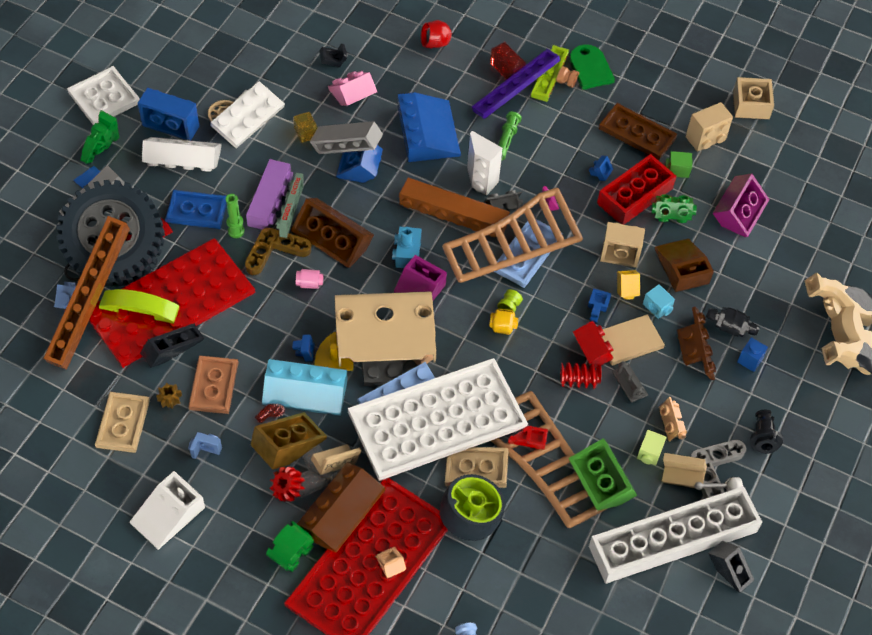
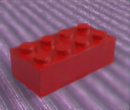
M650 154L599 191L597 204L619 224L625 225L651 206L652 202L656 201V196L670 192L674 187L676 175Z

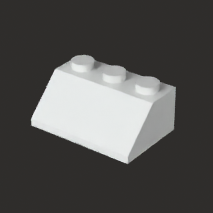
M472 131L470 133L467 165L471 186L477 192L487 196L499 182L502 147Z

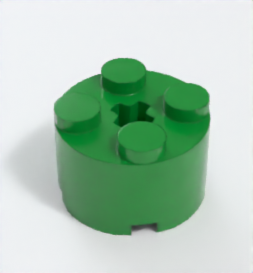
M291 521V526L287 524L272 542L275 545L273 550L268 548L266 555L286 571L290 570L293 572L300 564L298 561L302 555L307 556L312 550L313 536L294 521Z

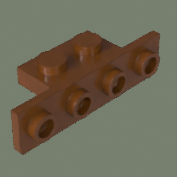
M692 307L695 324L677 329L683 362L687 366L703 360L705 374L712 381L715 380L714 373L716 372L714 362L711 361L713 352L707 342L709 333L704 327L706 318L703 312H699L696 307Z

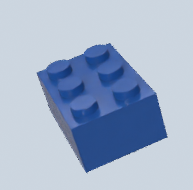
M147 88L138 101L142 126L188 141L192 140L200 127L196 103L190 100H184L159 90Z

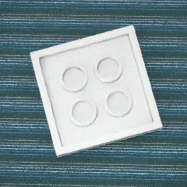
M114 66L67 88L70 96L93 125L98 123V116L101 110L114 117L138 105L140 100Z

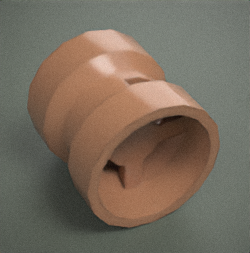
M562 66L556 82L560 84L567 82V86L573 88L578 79L579 72L575 70L570 72L567 67Z

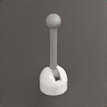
M739 477L729 478L725 484L695 483L697 490L702 488H725L727 491L743 487L742 480Z

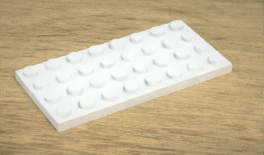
M494 358L348 408V414L379 481L516 432L528 425Z

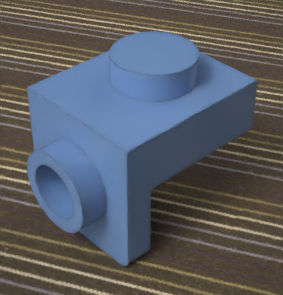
M64 282V285L57 284L54 307L67 308L76 288V283Z
M197 432L195 438L191 439L188 449L190 450L191 457L196 459L200 449L219 455L222 445L221 440L217 436Z

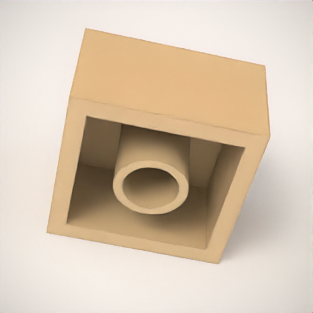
M737 77L733 89L735 117L770 119L774 108L772 79Z
M722 102L696 112L691 116L686 138L696 151L708 149L716 143H722L727 138L733 116Z
M608 222L600 261L637 268L643 246L645 228Z

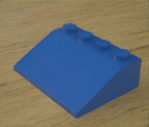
M419 93L398 94V113L408 162L460 157L461 152L449 100Z

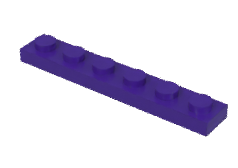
M546 49L473 105V112L483 119L487 118L560 61L559 55Z

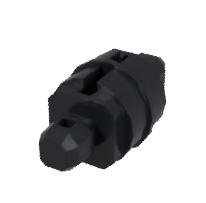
M722 307L721 312H718L717 309L709 308L706 314L708 319L712 321L717 320L715 327L720 328L719 330L737 337H743L745 331L755 336L760 329L757 324L753 322L750 324V316L738 311V309Z

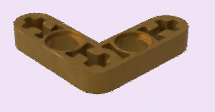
M265 228L260 232L246 259V271L250 275L260 274L273 249L299 257H307L312 251L311 242L308 239L289 233L287 238L280 237L279 230ZM269 235H271L272 237H269L268 240H267V243H266V238H265V237H268ZM290 240L291 243L289 245H282L281 241ZM261 248L266 250L264 254H258L256 251Z

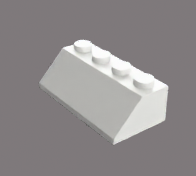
M150 137L143 140L142 162L147 163L148 166L165 164L167 168H176L177 165L183 166V169L194 170V167L201 168V171H212L218 165L222 144Z

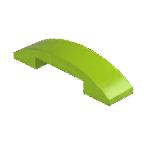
M114 289L104 292L99 309L114 312L124 309L153 315L155 320L174 323L179 305L144 292Z

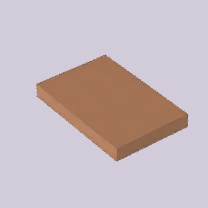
M199 356L189 410L229 414L239 363L238 359Z

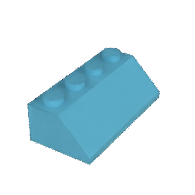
M269 359L264 379L262 405L341 416L347 386V370Z

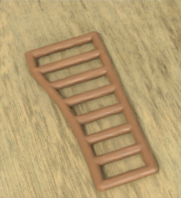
M553 188L538 193L522 207L497 223L467 236L444 243L442 248L457 281L462 283L581 242L583 237L559 188ZM555 196L574 235L573 237L563 238L545 200L546 198ZM539 203L557 240L555 243L547 245L535 220L531 208ZM525 214L541 248L530 250L516 220L518 217ZM509 223L523 251V254L515 257L501 230L502 227ZM495 232L507 258L506 260L496 261L485 238L486 235ZM477 239L490 264L483 268L479 267L469 245V242ZM462 246L473 271L462 274L452 248Z
M532 391L516 397L515 400L518 405L529 400L535 408L523 414L526 421L540 416L544 425L539 428L548 429L555 440L546 444L545 450L535 449L523 456H520L513 450V448L519 445L505 443L500 438L493 439L491 442L499 448H508V456L533 479L567 528H572L607 510L597 511L594 506L570 518L565 508L589 497L586 489L561 502L553 492L579 480L580 478L575 472L549 486L541 477L571 463L569 458L575 454ZM558 447L566 455L536 471L527 463Z

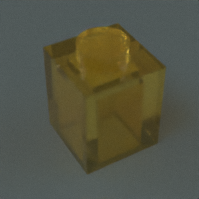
M310 111L293 116L294 129L301 143L310 141L317 130V125Z

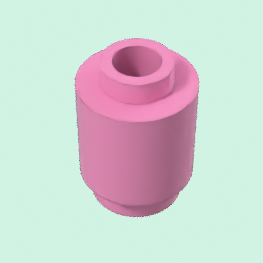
M302 269L296 272V286L319 289V285H323L324 275L320 274V270Z

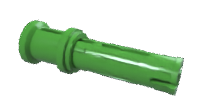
M508 112L506 123L502 126L503 134L498 146L502 147L501 161L505 160L511 139L517 133V125L522 119L521 115L517 112Z
M228 194L225 199L228 212L226 221L229 227L228 234L232 238H240L244 235L245 230L242 226L243 218L239 212L238 197L235 194Z

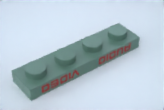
M296 173L294 180L291 179L290 192L286 193L285 198L286 205H282L281 209L282 217L277 220V229H279L280 237L287 238L304 187L303 174Z

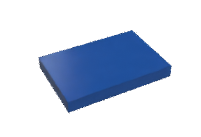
M173 190L165 220L167 223L221 229L227 205L226 196Z

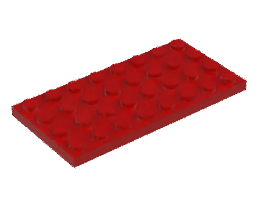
M213 238L122 288V290H133L155 295L179 305L174 323L155 320L153 315L119 309L118 312L99 309L101 300L97 302L89 322L121 367L124 368L143 357L140 352L148 339L191 324L198 326L255 293V288L218 241Z
M389 477L383 479L380 483L386 489L339 550L335 553L327 549L285 602V606L326 635H370L448 531L440 518L438 509ZM395 547L404 559L406 570L388 578L381 568L376 555Z

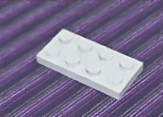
M259 81L217 116L210 126L237 148L284 108L285 103Z

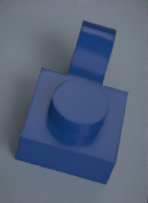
M593 288L588 304L589 308H593L590 322L594 321V323H597L600 311H607L611 293Z

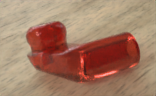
M268 404L255 418L259 423H263L268 417H280L285 413V407L281 404Z

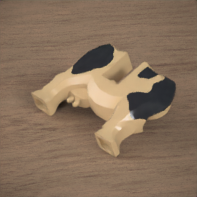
M818 273L813 274L805 280L808 296L814 297L819 295L823 297L824 306L828 316L831 318V329L836 342L832 341L822 347L825 364L831 365L835 361H839L848 369L856 367L863 374H872V331L864 330L863 326L868 327L872 324V295L863 289L842 285L837 280H829L821 277Z

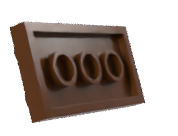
M618 103L615 104L599 125V130L647 155H653L659 161L677 138V133Z

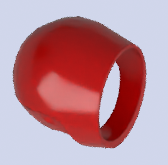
M440 20L426 22L421 29V43L426 48L444 47L449 44L452 37L449 25ZM428 28L430 29L429 42H427L426 37Z

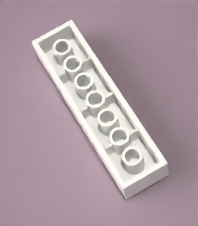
M743 486L591 537L589 548L606 584L716 547L722 541L730 542L757 533L762 521Z

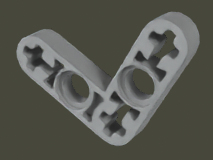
M732 440L693 451L691 457L706 460V473L712 477L711 481L704 480V484H721L714 466L742 459L746 452V445L740 440ZM733 447L737 450L740 449L739 453L736 450L732 451ZM714 451H719V452H721L722 455H723V458H721V459L715 458V457L713 456L712 452H714ZM723 488L701 489L705 499L713 497L711 496L712 490L714 494L718 495L725 493Z

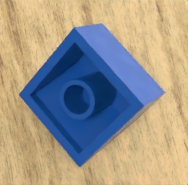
M377 145L375 150L343 152L336 177L362 183L374 179L378 173L377 170L383 149Z

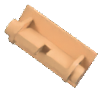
M669 397L659 406L665 432L670 442L675 437L684 439L687 431L684 422L677 420L682 418L679 404L676 401H672L671 397Z

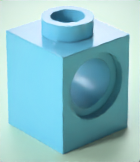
M659 284L645 294L643 305L659 319L663 315L667 316L672 312L675 299Z

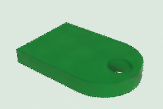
M580 45L572 50L570 64L573 70L579 72L577 80L582 90L614 83V75L599 48L592 45Z

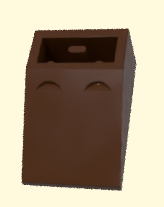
M689 238L654 247L675 292L710 284L714 270L707 256Z

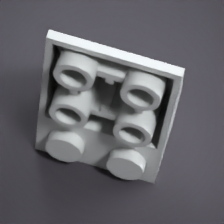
M173 471L158 484L131 519L130 524L159 550L205 508L203 497Z

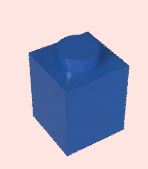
M751 337L743 348L737 363L755 372L763 360L768 347Z

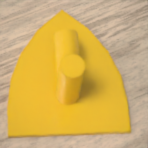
M333 332L320 344L316 352L314 365L353 371L354 362L349 358H341V367H339L336 332Z

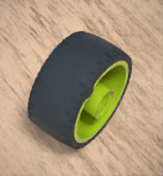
M476 474L463 475L455 479L446 489L440 503V518L448 531L458 538L468 541L485 539L494 532L502 520L505 511V499L499 487L486 477Z

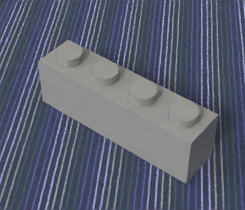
M375 121L319 126L310 143L318 154L375 150L383 133Z

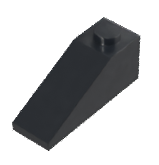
M191 324L148 339L140 354L150 368L166 363L203 341L204 337L196 325Z

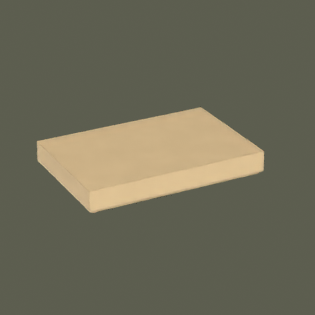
M648 314L603 329L605 333L603 339L605 342L609 340L614 349L611 352L614 359L609 361L612 366L622 361H628L663 349L665 345Z
M110 392L95 442L96 448L136 453L150 398L147 396Z
M471 447L447 456L445 486H449L460 476L476 474L486 477L499 488H506L508 448Z

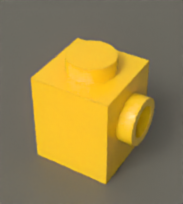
M636 270L617 271V293L623 299L630 300L634 299V296H640V273Z

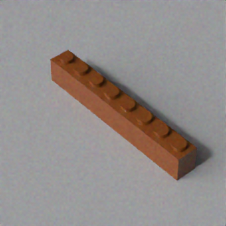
M110 216L107 217L43 358L48 363L67 370L130 230L126 222Z

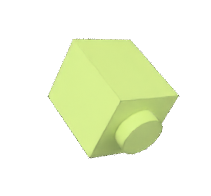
M647 430L637 459L645 464L656 466L667 437Z

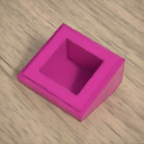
M545 186L543 187L542 192L547 191L549 189ZM555 196L545 199L550 211L559 209Z

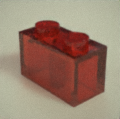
M506 42L491 49L490 63L506 80L526 65V62Z

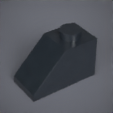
M722 541L708 553L715 569L737 592H741L754 581L739 546Z

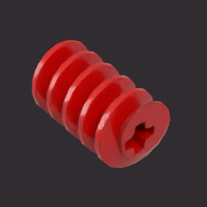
M569 362L566 363L565 368L563 363H561L560 382L562 387L568 382L572 388L574 382H576L578 388L584 383L587 389L589 384L592 383L593 389H595L597 384L601 383V364L595 370L593 364H590L587 369L586 364L583 363L579 369L578 363H574L573 368H571Z

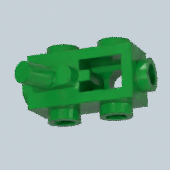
M667 194L656 196V201L652 202L651 213H654L655 218H658L661 222L676 219L679 223H686L687 220H692V215L696 216L697 205L693 203V198L685 195L679 197H671Z

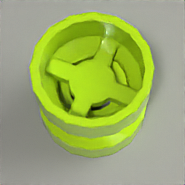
M508 289L504 294V299L498 302L497 307L498 309L512 310L515 313L516 306L521 304L523 298L517 291Z

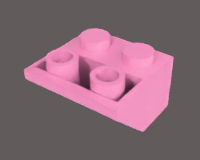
M363 71L351 72L347 74V78L333 80V84L328 86V89L341 106H348L377 92L370 72L363 73Z

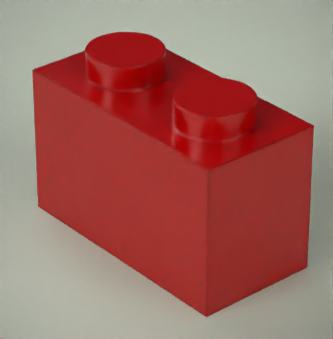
M591 321L573 331L589 364H593L595 369L599 364L603 365L614 359L611 354L614 349L609 340L605 342L603 339L605 333L600 325L596 326L594 321Z

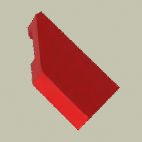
M527 426L516 435L510 436L508 443L545 450L548 429Z

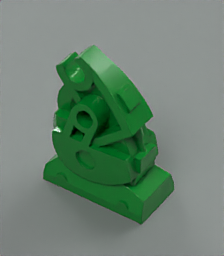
M102 110L100 111L98 123L93 125L91 135H88L80 161L86 164L88 162L92 163L96 154L102 153L105 149L107 150L112 141L120 138L117 118Z

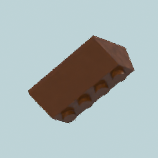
M306 198L291 229L292 232L308 239L312 245L348 268L366 252L374 236L373 233L318 198Z
M346 463L297 525L313 536V543L336 553L386 489L362 468Z

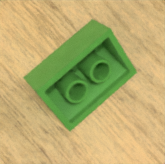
M604 438L569 458L597 511L620 506L638 496Z

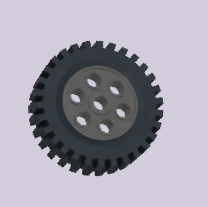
M104 180V185L101 186L99 181L93 182L95 188L92 189L87 184L83 186L86 192L81 193L77 190L75 192L77 198L74 200L69 197L67 200L70 206L63 205L61 210L64 216H58V221L61 225H56V230L59 233L56 236L63 256L73 270L81 276L95 246L90 245V241L98 239L108 217L104 216V212L112 210L109 216L120 221L124 217H130V220L126 223L130 228L128 235H132L130 240L124 241L106 281V285L113 286V282H116L118 286L124 285L123 280L132 283L134 282L132 277L136 275L140 279L143 277L141 273L143 270L148 273L151 270L150 264L155 265L157 263L156 255H161L162 250L160 246H164V239L162 237L165 236L163 222L154 202L149 199L144 191L141 193L140 188L137 186L132 188L128 182H125L123 186L120 180H114V185L111 184L110 180ZM91 221H97L95 226L88 227Z

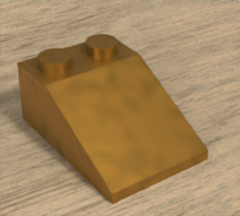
M303 412L255 426L250 445L274 470L290 465L326 440L327 435Z

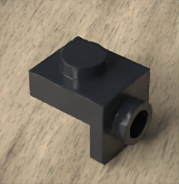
M340 44L337 50L321 47L319 50L321 63L325 65L341 67L348 56L345 44Z

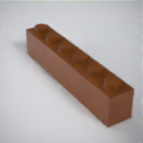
M407 178L400 192V205L420 211L423 214L435 216L441 220L453 222L456 225H462L474 231L484 229L510 215L509 211L411 178ZM507 225L501 228L503 234ZM495 232L488 234L491 237H496Z

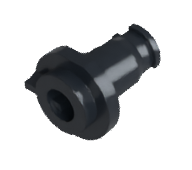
M759 410L755 413L757 418L756 432L750 437V445L760 453H773L782 446L783 437L781 433L775 430L773 422L775 418L771 416V410Z

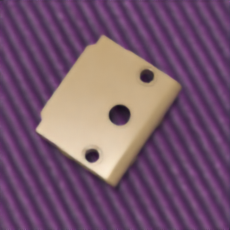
M432 292L335 295L339 367H341V358H349L353 362L415 360L422 359L426 355H433V363L436 362ZM386 307L393 311V316L389 320H381L377 317L376 312L378 309Z

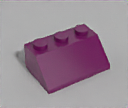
M752 173L735 176L715 208L713 215L722 227L741 236L748 237L770 199Z

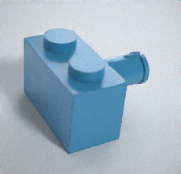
M399 227V234H395L394 245H397V249H393L392 260H396V268H405L414 255L419 256L421 228Z

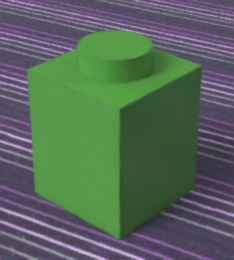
M671 151L669 158L665 160V167L673 172L676 177L689 178L692 170V153Z

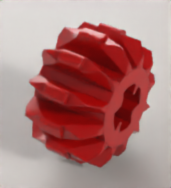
M280 467L279 472H274L275 478L270 479L273 485L269 489L274 491L273 496L275 498H279L283 502L295 501V497H301L299 491L305 489L301 486L305 480L301 477L302 473L293 467Z

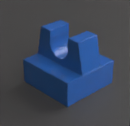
M601 156L599 160L594 161L595 166L590 168L589 172L592 176L598 177L600 181H606L613 171V167L608 156Z
M303 335L302 340L293 341L292 348L296 350L295 355L303 356L305 362L313 361L315 344L311 335Z

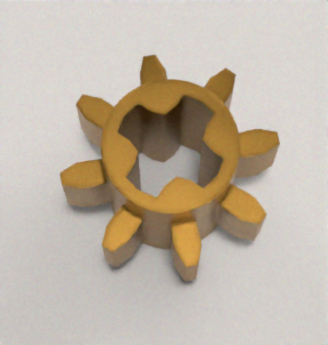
M166 383L162 388H158L160 394L156 395L157 401H161L163 408L167 406L173 409V406L180 404L179 397L182 396V392L177 389V384L170 385Z

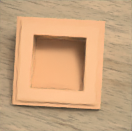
M395 547L376 555L381 568L388 578L406 570L404 559Z

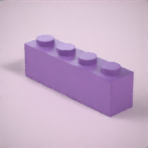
M269 159L246 214L247 226L263 230L270 228L271 224L274 225L276 211L280 210L282 205L281 199L287 193V184L293 178V172H291L289 163Z

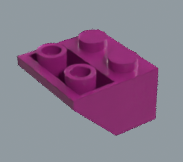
M414 255L405 266L394 289V293L432 292V300L434 301L446 286L447 272Z

